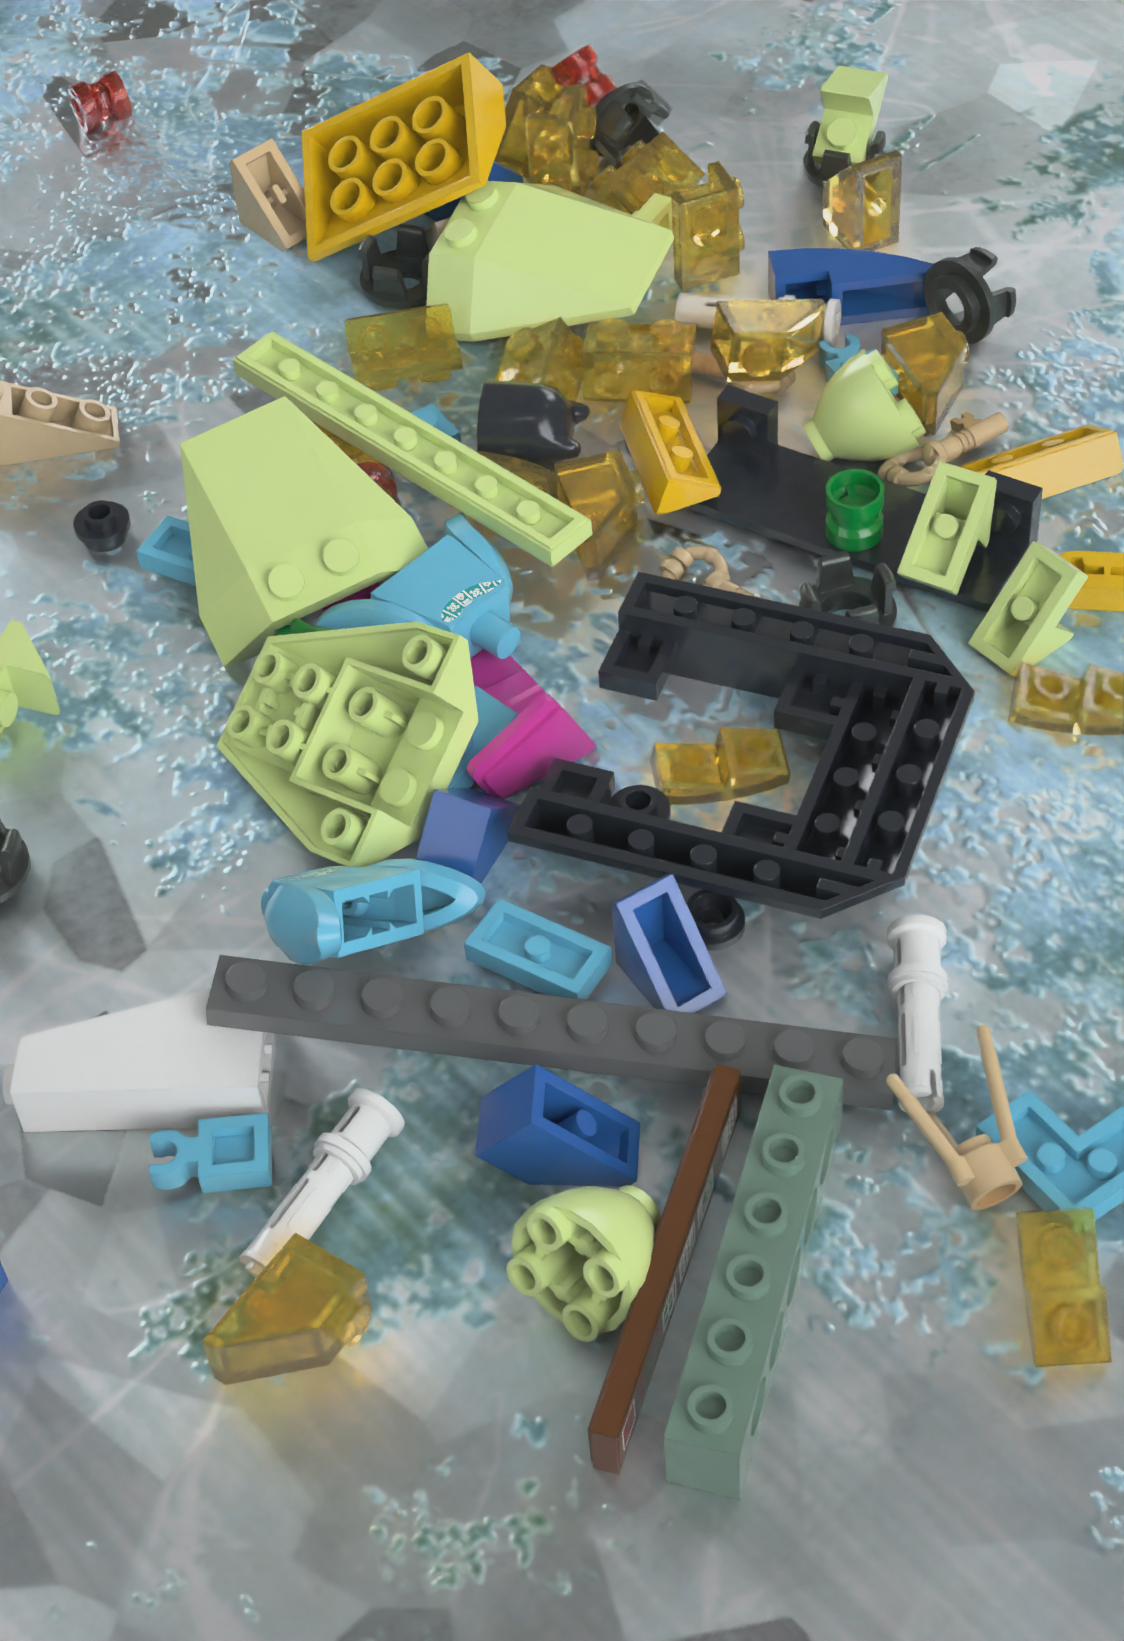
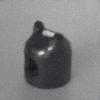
M485 380L479 401L477 452L510 472L542 473L554 471L563 460L576 458L581 453L580 443L573 439L575 425L587 420L590 409L581 402L568 400L558 388L543 383Z

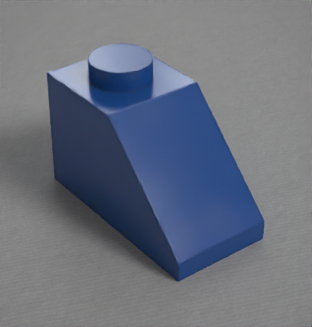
M535 1064L481 1097L475 1156L529 1185L616 1187L632 1185L637 1182L640 1122Z

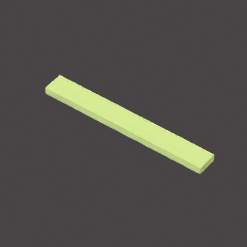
M273 331L232 359L235 373L239 377L276 399L286 396L313 422L551 567H554L593 535L591 519Z

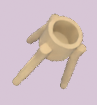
M987 1025L978 1026L977 1036L1001 1142L993 1143L989 1135L982 1134L958 1145L938 1116L933 1111H925L897 1074H890L886 1078L887 1085L898 1098L902 1107L946 1164L956 1185L962 1190L972 1210L992 1207L1014 1195L1023 1185L1015 1167L1028 1159L1016 1137L997 1052L994 1047L991 1030Z

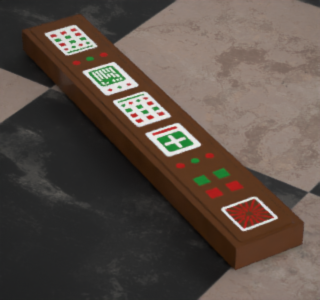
M717 1064L716 1069H712L653 1239L654 1246L645 1282L628 1310L587 1428L591 1462H593V1467L618 1475L620 1473L741 1113L740 1069Z

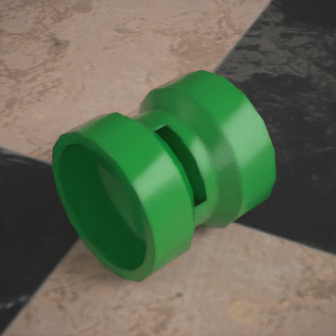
M847 469L836 473L827 482L826 507L828 512L826 514V537L836 548L848 552H860L872 548L881 540L883 536V514L881 510L884 506V483L879 476L863 469Z

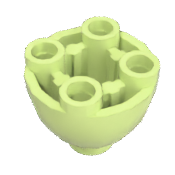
M862 349L849 358L835 372L821 394L813 419L802 425L822 460L829 462L834 458L850 461L870 462L890 459L920 446L917 438L927 433L906 398L897 402L892 395L890 389L899 385L877 349L868 354L865 349Z
M631 1185L622 1186L617 1190L585 1186L546 1197L527 1209L514 1224L511 1243L514 1257L508 1261L506 1266L508 1278L517 1291L526 1296H533L551 1316L563 1322L573 1337L585 1342L594 1341L601 1333L615 1330L626 1319L632 1301L645 1282L654 1246L653 1239L661 1218L659 1209L654 1200L645 1191Z

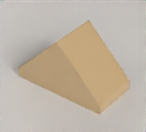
M273 138L231 160L229 166L240 223L282 252L307 239L304 189Z

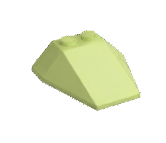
M487 181L484 187L461 198L429 253L425 331L429 338L476 342L634 315L674 240L672 230L555 185Z
M286 396L180 443L199 616L225 670L259 655L267 637L274 636L276 629L291 623L295 618L300 619L379 582L382 585L428 550L413 518Z

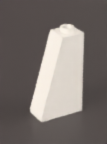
M211 988L19 1037L15 1064L6 1065L4 1070V1100L7 1105H14L24 1132L198 1128V1120L267 1112L269 1114L277 1034L207 1025L206 1005Z

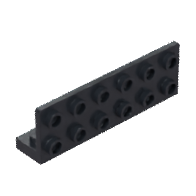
M727 385L717 397L718 442L707 454L721 486V492L717 497L684 508L822 556L845 551L836 548L826 537V514L828 512L826 507V484L833 475L849 468L778 445V401ZM990 470L986 472L985 475L997 480L989 542L986 548L978 545L975 546L958 594L954 595L903 578L897 573L926 494L882 480L884 483V506L881 510L883 514V536L879 543L870 549L860 552H848L851 565L874 573L875 567L880 563H884L891 570L897 582L983 612H988L1031 543L1038 540L1043 488Z

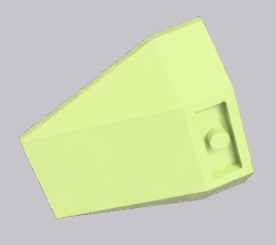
M417 621L268 636L216 747L310 852L342 866L366 867L378 863L422 837L433 792L437 789L448 788L479 722L468 640L461 635Z

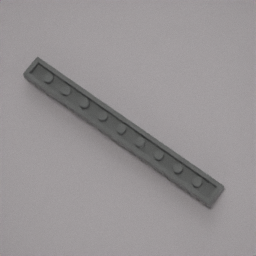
M219 955L206 1005L207 1025L531 1066L537 1064L547 1068L699 1087L707 1086L712 1069H716L718 1064L741 1070V1092L763 1095L766 1093L773 1066L779 1065L842 1078L844 1105L891 1110L895 1094L886 1083V1078L890 1074H896L897 1038Z

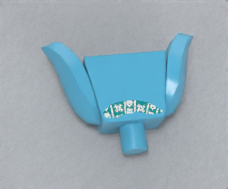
M463 513L445 520L444 537L372 591L371 599L350 600L333 605L322 613L315 626L347 629L417 621L461 635L467 639L470 659L482 649L500 659H505L514 652L521 635L520 629L510 623L509 601L512 599L513 583L508 566L499 551L468 522Z
M408 858L391 859L366 867L330 866L274 879L263 892L261 910L269 936L276 947H279L289 960L301 965H312L329 957H343L457 923L474 913L484 903L486 892L483 885L477 880L452 868L428 861Z

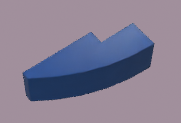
M800 248L768 251V294L770 301H778L779 297H784L785 295H795L796 301L826 304L830 299H840V326L931 315L925 301L924 280L928 269L933 263L875 251L840 248Z

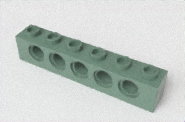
M779 1065L773 1066L663 1436L666 1482L741 1499L842 1128V1078Z

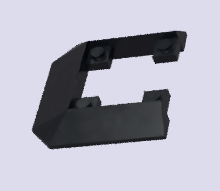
M638 572L618 611L619 630L598 670L599 688L657 701L669 674L779 699L774 710V728L827 740L798 813L793 815L734 801L722 831L718 832L608 805L615 790L613 771L554 758L540 788L530 786L507 832L508 841L658 879L667 874H673L678 884L819 919L904 886L974 701L975 691L932 636Z

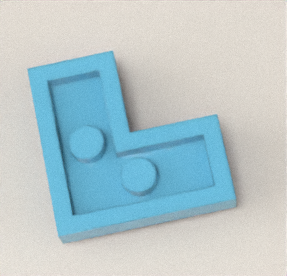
M1031 1090L1009 1103L1016 1137L1028 1157L1024 1163L1015 1167L1022 1180L1023 1185L1021 1188L1070 1237H1073L1124 1201V1105L1078 1136ZM995 1114L976 1125L975 1136L987 1134L993 1143L1001 1142Z

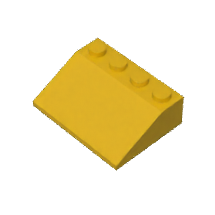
M470 52L301 132L307 255L312 262L321 260L359 243L368 235H377L486 185L506 128L503 84Z

